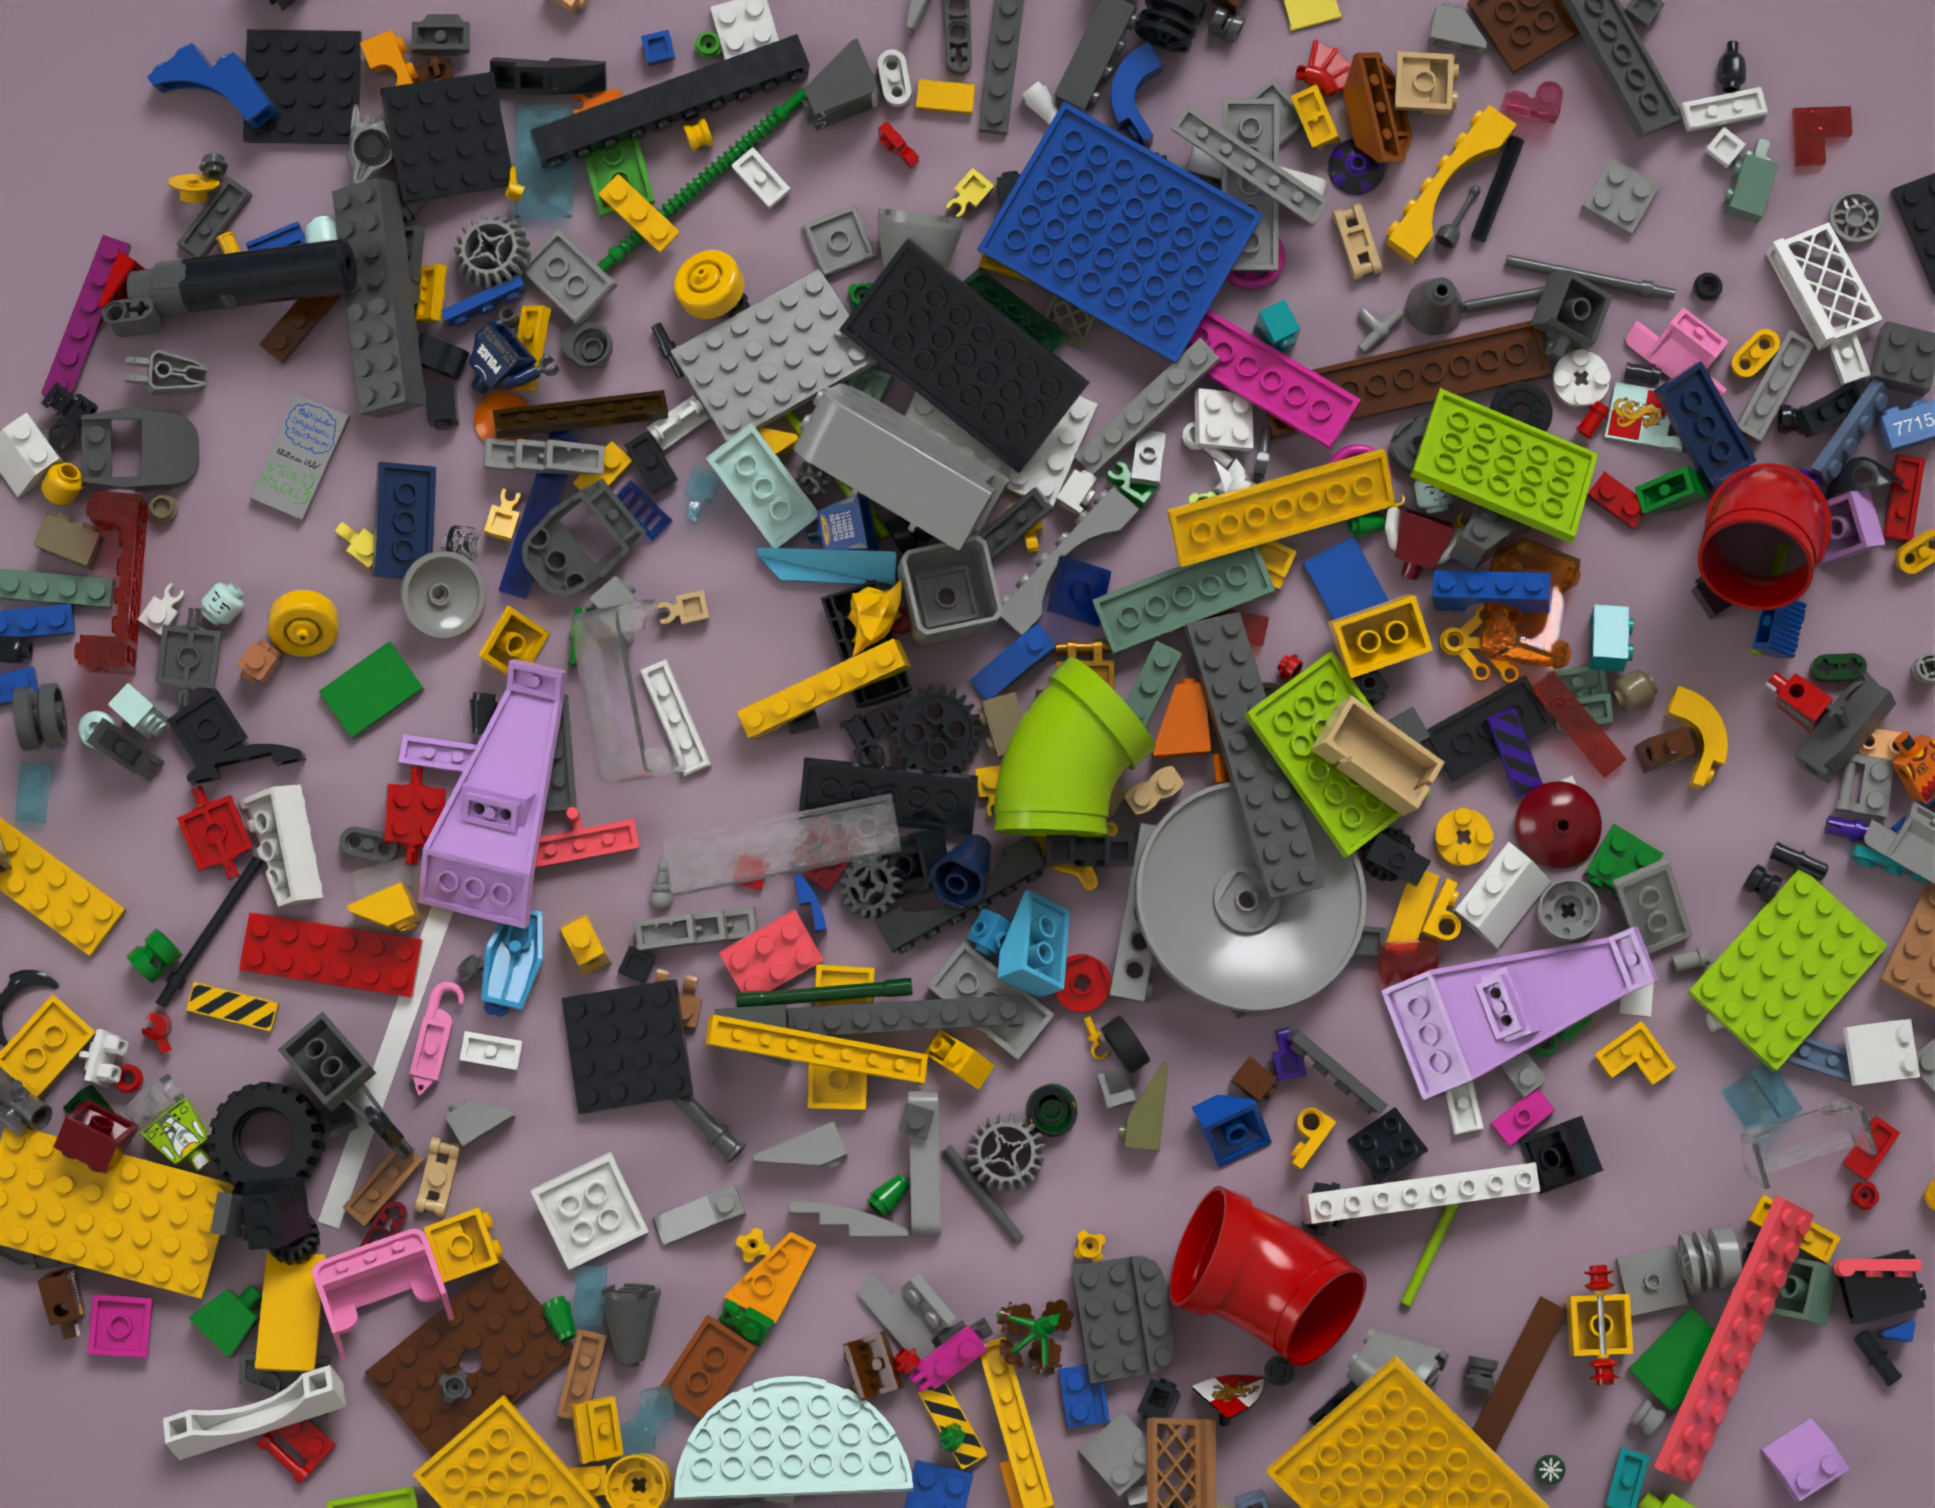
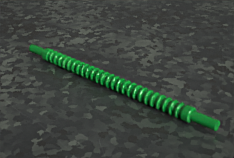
M801 88L782 106L777 105L771 110V115L766 114V120L761 119L759 126L754 125V130H748L747 136L742 135L740 142L736 140L734 147L729 146V152L723 151V157L717 156L718 161L716 163L712 161L710 168L705 167L704 173L699 172V177H693L691 184L687 182L685 189L680 188V194L674 193V199L669 198L667 205L662 204V209L656 210L667 220L668 217L674 218V212L680 213L681 206L686 207V202H692L693 196L698 197L700 190L704 192L706 185L711 186L710 182L712 180L717 181V175L723 176V170L728 171L730 164L735 163V160L739 159L742 154H745L749 148H754L753 145L755 143L760 144V138L766 139L765 134H772L773 127L777 129L778 123L783 124L789 119L788 115L802 104V99H805L804 89ZM631 230V236L625 235L626 240L624 242L619 241V246H612L608 250L609 254L597 264L604 272L615 263H622L626 259V254L631 255V249L637 250L638 243H644L643 238L636 231Z

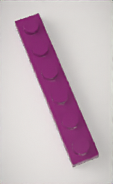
M102 235L41 393L44 396L48 394L55 382L59 383L60 386L74 396L103 321V309L98 304L119 251L127 256L129 255L131 250L129 243Z

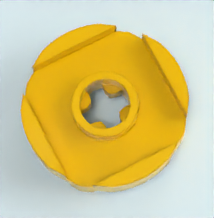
M1462 807L1448 812L1440 819L1435 828L1434 840L1438 854L1447 863L1454 866H1471L1479 863L1489 853L1494 834L1489 822L1482 814ZM1457 831H1468L1470 833L1468 838L1471 842L1469 844L1465 842L1461 845L1458 844L1457 840L1459 837L1456 834Z

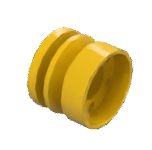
M638 1453L625 1456L612 1465L606 1474L604 1489L606 1499L612 1508H663L672 1495L674 1483L672 1472L663 1460L653 1454ZM645 1478L647 1482L644 1486L647 1490L642 1489L638 1491L636 1489L638 1485L636 1479Z

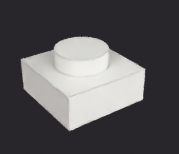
M1723 127L1705 149V152L1725 168H1728L1746 144Z

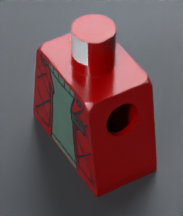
M1776 671L1766 683L1767 687L1778 694L1776 706L1809 733L1828 711L1827 706L1830 703L1832 704L1833 701L1832 697L1796 673L1787 680Z

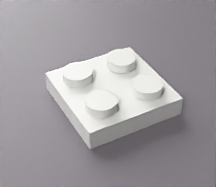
M733 0L710 7L725 60L779 41L767 0Z
M1198 388L1194 392L1195 446L1251 451L1253 449L1252 403L1231 391Z

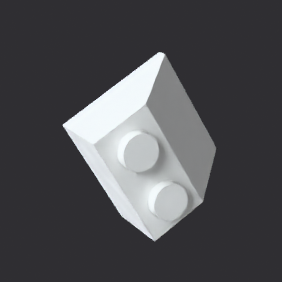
M27 412L1 430L0 473L18 498L40 484L52 465L64 463L37 423Z
M1911 1019L1843 1028L1852 1086L1894 1082L1920 1077Z

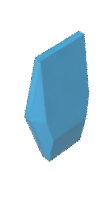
M531 910L530 923L525 929L499 923L486 945L481 1002L523 1011L543 962V912Z

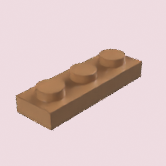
M393 1149L345 1203L343 1208L366 1227L384 1204L393 1197L423 1163L424 1159L413 1151L403 1160Z
M578 1329L556 1416L573 1420L571 1404L592 1400L607 1335Z

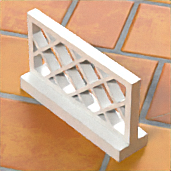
M1830 222L1784 240V238L1776 240L1765 253L1818 351L1827 348L1832 342L1879 324L1883 320ZM1826 234L1830 242L1828 249L1814 244L1817 235ZM1797 244L1807 248L1804 259L1793 255L1789 247ZM1811 250L1826 255L1823 266L1808 261ZM1830 257L1842 263V273L1827 268ZM1806 267L1820 272L1817 283L1806 279L1804 275ZM1824 274L1839 280L1836 290L1821 285ZM1843 281L1854 285L1857 291L1855 298L1840 292ZM1819 292L1834 297L1831 307L1820 304L1817 299ZM1838 299L1853 304L1849 315L1835 310ZM1859 306L1866 309L1871 318L1864 321L1854 317L1856 307ZM1832 316L1847 321L1844 330L1835 332L1830 323Z

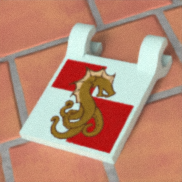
M1615 382L1605 438L1658 447L1674 453H1681L1683 446L1679 436H1668L1670 420L1653 392L1654 388Z

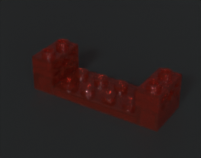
M92 491V497L86 503V515L90 517V521L101 531H119V547H122V558H118L116 564L117 576H120V584L114 590V603L118 604L117 616L112 618V633H116L115 637L80 635V643L76 642L75 660H78V664L90 673L135 675L140 623L138 618L141 611L149 506L139 494Z

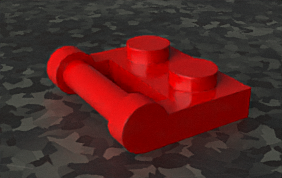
M310 1419L267 1432L256 1445L262 1451L264 1449L267 1450L294 1475L293 1480L300 1485L337 1444ZM279 1434L308 1460L304 1467L299 1465L274 1441Z

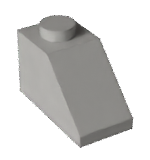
M1452 3L1437 4L1433 13L1427 45L1483 56L1487 42L1466 11L1458 9L1459 7Z
M614 576L589 599L594 607L630 645L634 642L636 599L633 593L636 590L625 578L620 581Z
M463 1099L448 1108L450 1113L445 1115L446 1120L463 1147L471 1145L516 1117L511 1110L474 1101L465 1103Z

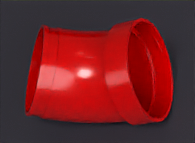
M1774 463L1752 465L1737 471L1727 478L1716 490L1708 505L1705 529L1698 551V568L1706 585L1723 600L1738 607L1751 610L1778 609L1798 600L1809 588L1814 570L1823 560L1831 540V513L1820 488L1808 476L1797 469ZM1750 522L1770 525L1794 538L1805 552L1807 560L1796 569L1778 576L1749 574L1737 568L1727 559L1718 544L1716 532L1738 523Z
M1216 1186L1201 1200L1183 1233L1171 1271L1169 1296L1174 1306L1201 1317H1206L1210 1314L1217 1316L1254 1336L1276 1353L1284 1356L1290 1364L1305 1366L1326 1354L1348 1330L1364 1300L1367 1280L1363 1271L1353 1266L1346 1258L1315 1237L1289 1222L1253 1206L1249 1197L1222 1186Z

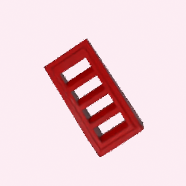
M119 251L98 306L103 309L109 302L128 299L127 278L129 273L146 269Z

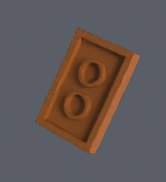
M707 1315L658 1390L702 1419L709 1410L725 1397L757 1347Z

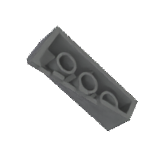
M1100 0L1054 94L1056 97L1085 111L1088 110L1089 106L1095 107L1101 95V92L1097 90L1102 81L1107 82L1114 67L1110 63L1114 55L1120 56L1126 44V40L1123 37L1127 29L1132 31L1138 20L1139 15L1135 13L1137 10L1135 5L1124 0Z

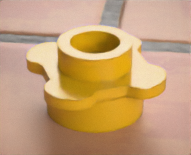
M759 1228L752 1229L751 1233L745 1236L739 1235L736 1239V1245L741 1247L744 1253L743 1259L746 1262H753L755 1257L761 1254L767 1255L770 1252V1246L765 1243L762 1237L763 1231ZM752 1242L756 1244L755 1248L750 1247Z
M1086 1230L1080 1231L1077 1234L1079 1242L1078 1247L1074 1250L1075 1257L1078 1259L1090 1258L1093 1262H1099L1103 1258L1101 1249L1102 1245L1106 1242L1105 1236L1101 1233L1093 1235L1089 1234ZM1089 1243L1093 1245L1092 1249L1087 1248Z

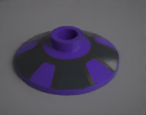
M1349 139L1340 143L1333 150L1329 159L1328 170L1331 180L1340 190L1348 194L1361 195L1374 190L1380 184L1385 173V163H1378L1356 147L1354 139ZM1354 160H1360L1362 161L1363 166L1361 168H1356L1353 166L1352 162Z

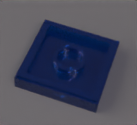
M1066 555L1059 556L1047 612L1092 627H1099L1100 620L1092 600L1107 594L1112 571Z

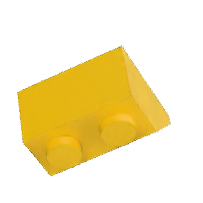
M402 882L347 905L348 910L355 916L392 931L400 930L401 933L416 928L415 922L422 920L408 887Z

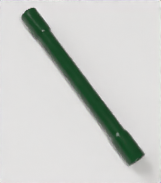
M911 978L885 980L883 982L813 988L736 992V1004L738 1008L880 996L913 995Z

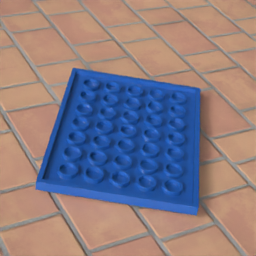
M1064 101L981 241L977 251L1172 363L1177 364L1262 219L1263 214Z

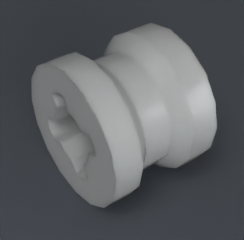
M1645 1399L1635 1410L1629 1423L1633 1426H1640L1643 1429V1433L1649 1437L1661 1424L1666 1413L1662 1410H1656L1652 1407V1402Z

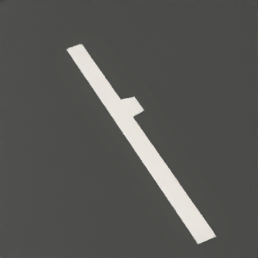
M431 906L420 936L423 944L413 998L398 997L373 1067L376 1074L365 1083V1086L382 1109L453 911ZM361 1087L348 1097L363 1113L367 1106L375 1108ZM358 1114L355 1117L358 1128L351 1130L318 1219V1222L338 1229L346 1211L343 1206L351 1198L375 1131Z

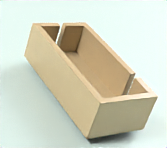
M1352 695L1337 703L1310 749L1330 764L1338 762L1339 764L1336 767L1338 770L1403 816L1420 807L1430 789L1428 785L1434 782L1445 763Z

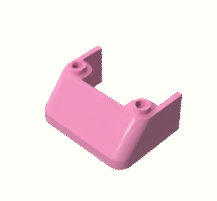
M409 1229L324 1259L313 1268L312 1275L341 1360L347 1358L340 1334L349 1332L356 1327L359 1320L356 1308L412 1289L416 1299L421 1302L428 1303L441 1299L449 1321L455 1319L425 1233L419 1229Z

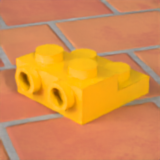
M481 1207L423 1227L443 1283L500 1264L499 1257L504 1256L499 1240H493L489 1230L494 1228L489 1211L483 1213Z

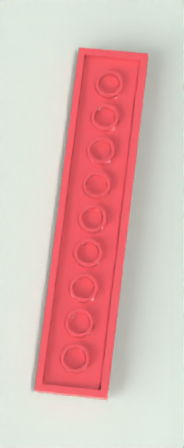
M1775 1196L1654 1468L1691 1484L1694 1483L1696 1477L1700 1474L1705 1456L1714 1443V1436L1720 1423L1725 1419L1728 1405L1732 1396L1738 1390V1383L1744 1370L1750 1363L1755 1345L1762 1337L1764 1325L1768 1316L1774 1310L1777 1296L1787 1281V1274L1793 1261L1799 1254V1248L1804 1236L1811 1228L1814 1214L1784 1198Z

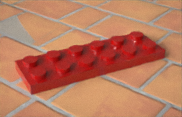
M249 912L239 970L413 998L423 940Z

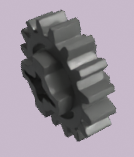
M863 855L862 863L854 859L852 861L854 868L852 870L849 868L844 869L848 877L840 879V882L846 885V888L840 890V894L848 896L843 903L849 907L852 906L851 912L857 915L861 912V916L864 918H869L871 914L875 918H880L881 910L889 913L891 912L890 904H899L895 896L903 894V891L897 889V885L903 883V879L895 877L900 870L896 867H891L892 862L885 858L882 861V857L874 855L871 860L869 856ZM884 873L888 879V884L883 879ZM874 883H875L874 889H873V888H870V889L868 890V886H869V885H874ZM855 889H856V890L858 891V893L860 894L859 900H858V898H857V896H856Z

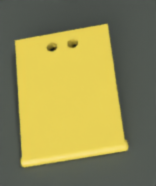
M1283 0L1290 24V31L1342 18L1336 0Z

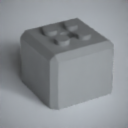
M977 535L970 537L960 550H956L946 543H939L907 550L903 555L896 573L898 581L901 580L902 583L901 594L912 641L920 646L992 631L1003 609L986 540ZM943 590H948L953 593L954 602L949 605L942 604L939 601L938 594Z

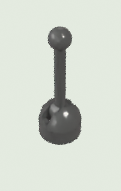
M1473 185L1470 187V195L1453 223L1445 224L1437 231L1435 239L1441 245L1447 248H1454L1460 237L1457 226L1474 197L1480 194L1481 189L1479 186Z

